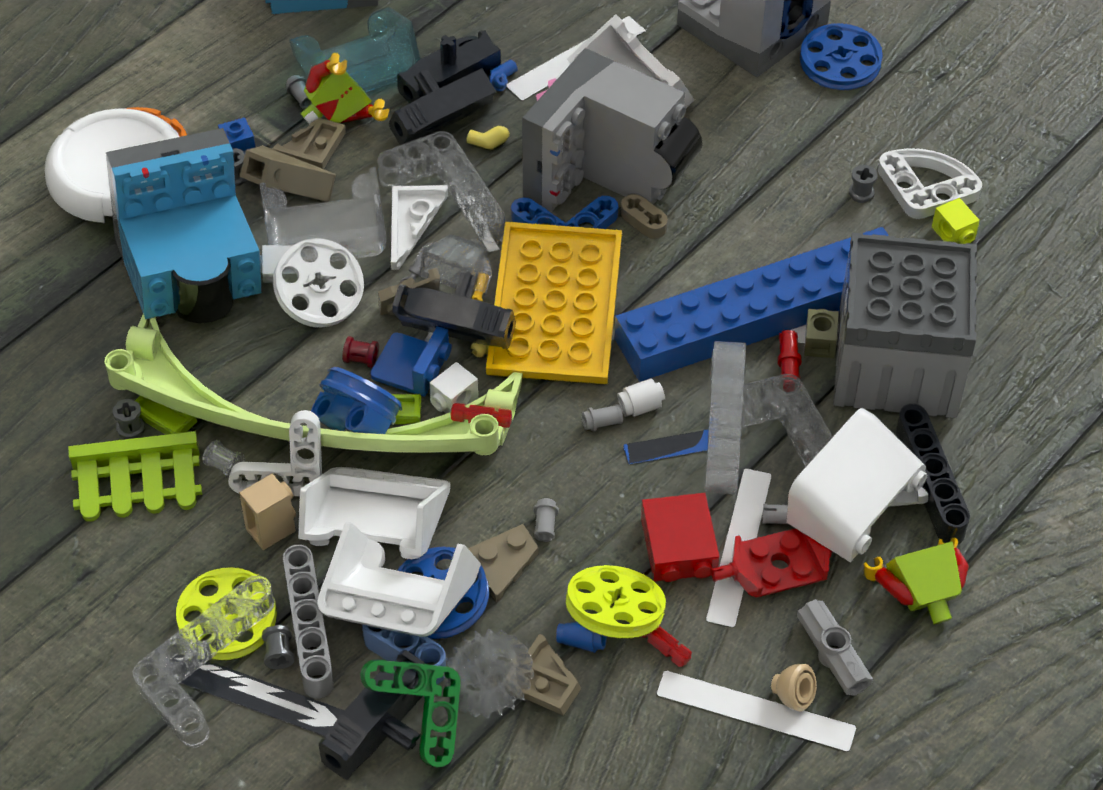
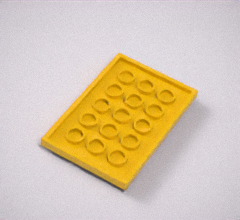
M505 222L494 305L513 310L516 327L508 350L489 345L486 375L509 377L513 372L523 373L522 378L608 384L622 230Z

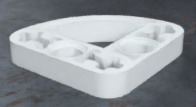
M898 149L882 154L879 159V175L904 212L912 218L921 219L932 216L935 213L936 207L959 197L966 205L977 201L980 197L982 182L979 177L966 165L948 155L925 149ZM910 167L933 169L950 176L952 179L924 187ZM907 182L912 187L902 188L897 183ZM944 193L950 196V199L941 200L936 195Z

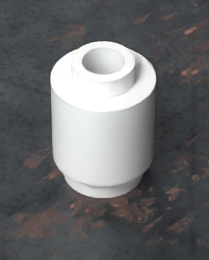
M650 378L623 388V392L617 393V398L624 416L632 415L636 417L661 408L662 400H665V394L659 382L655 383Z

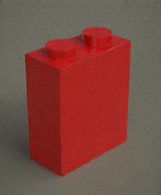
M706 493L642 500L641 521L653 581L672 582L681 578H706L710 576L711 568L718 567L720 556Z

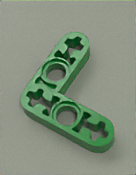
M371 660L367 662L361 669L360 679L363 686L368 690L425 696L419 747L420 757L425 764L433 767H444L449 764L454 754L461 686L458 672L447 666L386 660ZM377 666H379L380 672L394 674V681L379 680L376 686L375 679L370 678V672L376 671ZM408 669H414L419 675L418 684L412 689L405 687L402 682L403 674ZM444 672L445 678L451 681L450 686H445L443 689V697H450L449 703L434 701V696L441 697L442 686L436 685L437 678H442ZM437 707H444L448 712V720L443 726L438 727L432 721V713ZM431 730L446 732V737L439 736L438 747L444 748L443 755H438L436 761L435 756L429 754L430 747L433 748L437 745V736H430Z

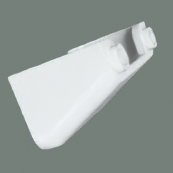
M616 14L567 58L571 64L585 48L685 92L684 105L686 108L695 101L682 80L673 71L667 70L640 43L638 38L627 30L625 23Z
M860 408L793 482L788 495L787 523L851 562L858 553L864 554L872 542V538L869 536L871 526L903 489L907 492H911L914 489L919 490L927 479V473H925L926 466L874 414L864 408Z

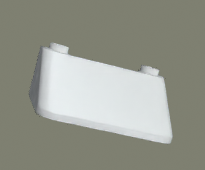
M332 468L300 489L298 539L309 540L310 544L315 546H325L329 544V539L332 536L341 535L345 522H351L369 540L400 545L401 557L406 559L420 558L429 548L450 492V483L440 479L358 468Z
M345 522L317 603L320 611L331 618L426 637L437 630L474 584L481 563L465 545L457 544L445 580L382 568L385 563L383 547L378 542L369 540L353 523Z

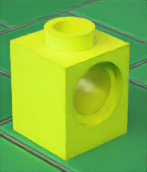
M959 197L935 208L932 228L943 241L966 244L975 240L980 220Z

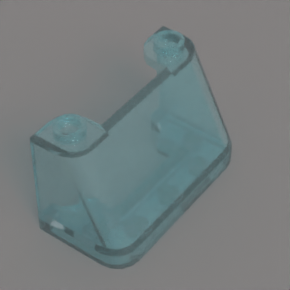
M390 7L371 14L367 22L369 36L323 51L320 50L317 40L309 35L289 40L292 53L307 78L311 67L328 60L333 53H338L340 55L339 62L347 60L346 72L365 93L397 82V74L405 73L420 60L412 21Z

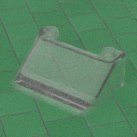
M370 168L369 173L359 175L353 181V199L288 207L286 196L281 189L273 186L266 187L265 182L259 183L268 245H294L307 239H326L346 248L355 259L376 256L385 249L387 240L376 168ZM304 249L301 251V257L305 262L311 263L316 261V254L312 250ZM340 256L330 257V262L343 261Z

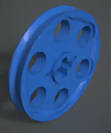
M828 24L814 29L805 37L801 45L800 64L805 74L819 85L836 90H851L863 87L876 78L881 68L883 53L877 39L866 30L849 24ZM837 35L841 39L831 40L828 38V36ZM861 41L866 43L867 46L859 47L854 42ZM811 47L820 48L822 51L814 53L808 49ZM869 60L873 62L874 65L865 66L861 63V61ZM824 66L828 71L820 72L815 67ZM851 73L855 77L847 79L844 78L841 74Z
M430 548L420 558L406 560L397 571L406 573L421 572L423 576L445 580L449 568L439 570L436 568V565L442 559L452 560L456 548ZM481 565L477 574L478 580L470 587L437 630L427 636L428 638L442 639L455 636L470 628L481 617L489 599L488 581ZM463 602L473 604L472 610L465 614L458 613L456 608Z

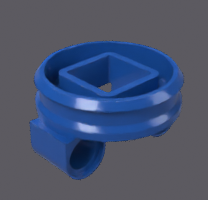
M338 367L327 369L328 374L326 378L321 380L319 384L324 393H319L311 412L317 415L319 421L332 430L344 431L348 429L351 432L386 434L389 426L395 424L396 415L399 410H402L401 402L386 390L350 371Z

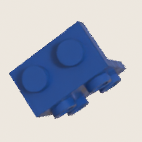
M437 326L428 342L401 333H393L371 370V378L374 381L414 394H421V396L425 397L430 389V382L439 375V370L444 361L450 356L452 344L449 343L448 329Z

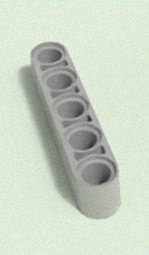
M293 545L285 550L283 563L303 688L309 697L323 698L331 693L334 682L323 615L317 603L319 591L312 552L307 546ZM306 619H313L312 621L304 622ZM311 647H318L317 649H314V650H308V648H311ZM316 675H322V677L318 679L312 678Z

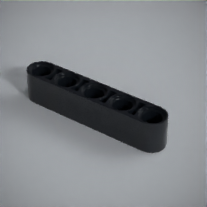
M907 404L900 410L896 436L926 466L925 473H927V479L922 487L928 493V502L924 503L938 538L942 539L943 543L950 542L951 538H957L958 544H960L964 540L970 520L969 510L927 411L920 405Z

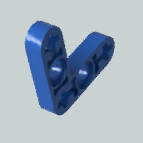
M600 196L565 223L534 200L518 198L511 205V218L513 222L548 223L550 225L579 227V224L588 222L593 225L592 228L606 229L618 218V202L613 197Z

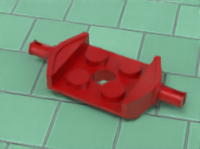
M796 528L742 541L740 535L735 536L732 562L728 565L711 568V576L714 582L733 577L734 581H738L749 595L757 598L827 580L829 561L833 551ZM782 560L787 563L788 567L779 569L773 566L771 562Z

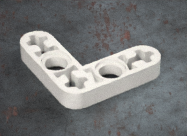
M303 410L295 413L292 417L289 428L291 463L239 462L232 467L228 483L231 489L239 493L258 482L259 477L257 475H262L261 479L273 473L283 478L284 482L290 487L293 496H300V489L307 485L303 477H309L311 482L322 475L320 421L317 415L311 411ZM301 423H306L307 428H309L308 435L305 438H302L303 427L300 425ZM303 448L309 449L314 453V457L304 459L298 455L297 451ZM239 475H245L248 481H242V477ZM290 476H293V484L289 483Z

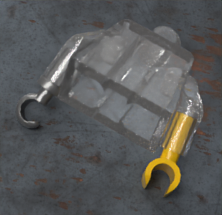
M448 235L437 242L427 243L421 248L409 269L411 272L410 276L404 277L400 283L409 278H413L414 281L417 277L429 278L428 270L438 268L440 283L456 289L461 273L469 272L473 276L478 277L472 299L483 301L482 295H486L492 278L491 262L486 257L487 248L477 238L467 240L456 235Z

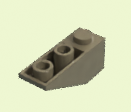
M262 145L246 150L240 177L264 187L328 202L330 201L336 174Z

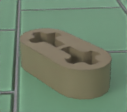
M631 194L622 199L621 217L649 238L655 239L665 235L668 219L664 212L640 195Z

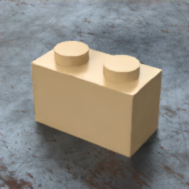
M273 473L239 492L246 530L262 550L267 549L296 531L294 524L296 512L291 504L293 493L290 487L284 481L280 483Z

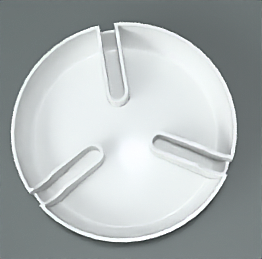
M109 109L84 116L69 125L51 145L45 162V180L48 191L54 201L68 213L81 219L105 223V216H113L106 152L177 138L179 134L163 119L135 109Z

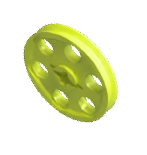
M611 565L589 567L578 572L570 580L566 595L567 610L576 622L592 632L614 638H635L653 632L661 624L666 606L663 591L652 579L635 570ZM602 579H610L615 583H607ZM586 589L589 590L591 593H582L578 590ZM633 589H641L644 590L646 593H639L634 591ZM587 609H588V610H594V611H596V612H598V613H597V614H590V613H587V612L584 611V610H587ZM641 609H647L652 611L653 613H644L641 611ZM616 620H625L630 624H621Z
M219 568L200 575L184 589L176 607V620L184 642L197 654L215 660L237 659L254 652L265 643L262 639L263 630L267 627L275 626L277 619L275 598L269 585L255 573L240 568ZM239 582H247L251 585V588L245 593H237L233 590L234 586ZM207 585H214L218 588L217 593L212 596H203L200 592ZM259 604L266 605L269 608L267 613L261 616H255L251 613V609ZM229 609L232 610L233 615L226 614L225 617H221L220 612L226 613ZM191 611L202 613L201 619L197 622H188L184 618ZM247 630L253 633V637L247 642H239L235 639L236 634ZM208 634H217L220 637L219 641L214 645L208 646L202 643V639Z

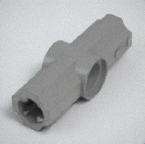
M812 600L798 610L797 617L818 649L819 661L824 666L830 668L846 695L855 696L862 693L872 684L873 678L852 647L850 633L838 625L823 600ZM830 646H837L839 649H834Z

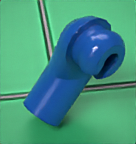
M510 59L490 71L489 80L496 91L500 92L506 88L508 83L507 77L518 70L516 63Z

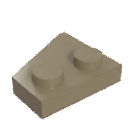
M318 118L310 123L307 128L292 134L290 142L283 146L276 144L272 149L324 169L346 133L345 125Z
M438 268L428 270L429 278L415 283L413 278H409L398 285L378 291L380 314L395 315L392 312V305L398 287L401 284L412 289L429 288L439 291L440 276ZM404 294L400 302V306H402L403 309L408 297Z
M524 524L468 548L481 563L488 581L489 593L495 602L503 598L506 588L512 581H517L522 575L524 567L532 563L539 551V547Z
M541 634L538 635L505 684L508 692L563 716L581 690L577 679L571 671H568L564 662L553 651L546 638Z

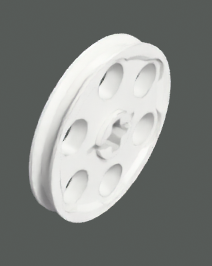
M314 238L294 244L282 255L274 272L273 287L278 303L291 318L307 326L322 328L336 325L353 313L362 298L364 279L359 263L346 248L330 240ZM304 249L312 250L316 254V261L311 263L305 262L301 257V251ZM340 256L345 262V267L343 269L333 268L330 264V257ZM286 269L293 270L297 274V281L294 283L286 282L282 278V271ZM315 277H317L319 281H327L323 285L322 289H320L318 285L311 284L313 283ZM342 283L352 284L355 288V295L351 297L343 295L340 291V285ZM297 296L303 297L307 301V309L302 311L295 309L292 305V299ZM325 303L334 305L337 311L336 316H325L321 311V306Z

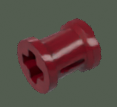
M348 336L343 348V363L353 361L367 364L369 368H373L378 359L379 342L372 341V343L354 340V337Z

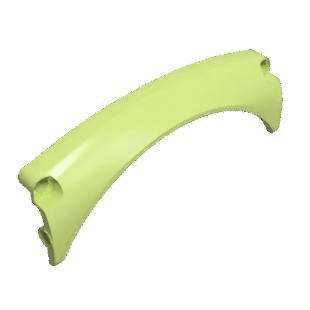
M142 315L138 327L131 326L128 331L126 350H112L105 357L104 362L110 385L115 389L130 390L166 407L219 425L290 441V423L270 420L248 412L224 400L188 372L164 340L156 317L145 319L144 315ZM513 372L494 390L489 389L487 394L466 405V407L469 408L470 405L493 407L495 411H498L499 408L509 409L512 411L513 420L523 373ZM451 412L416 424L390 428L386 434L358 433L320 428L321 446L407 453L475 452L479 455L493 454L499 445H503L509 427L498 426L496 418L489 414L477 415L468 423V420H464V422L451 420ZM302 426V438H305L308 435L309 428Z

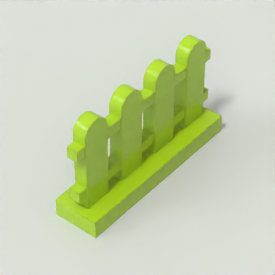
M196 431L68 446L69 459L73 470H71L72 480H78L79 499L73 500L74 510H80L82 518L86 521L92 522L97 520L101 514L100 507L112 506L116 516L125 518L132 513V503L144 502L149 513L157 514L164 509V499L172 498L177 499L178 506L181 509L190 510L196 505V496L202 495L201 484L195 485L194 466H200V451ZM174 469L175 487L163 489L162 470ZM142 473L143 491L132 493L130 474ZM110 477L111 495L100 496L99 478Z

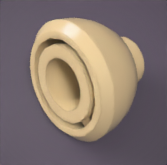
M795 664L784 669L781 674H776L772 679L771 688L774 694H778L779 699L784 705L792 710L804 711L814 700L817 682L815 674L809 665Z

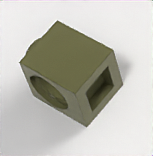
M808 309L804 356L834 358L837 343L838 311Z

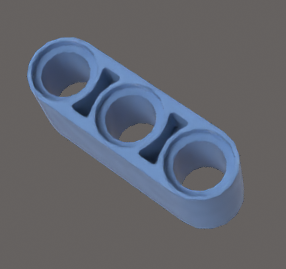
M362 624L365 646L383 659L396 661L398 654L403 650H407L424 661L425 664L434 662L437 663L435 664L437 666H446L444 648L427 636L419 637ZM382 629L379 632H374L373 630ZM401 646H410L405 649L399 648ZM445 672L442 678H437L436 684H439L444 680Z

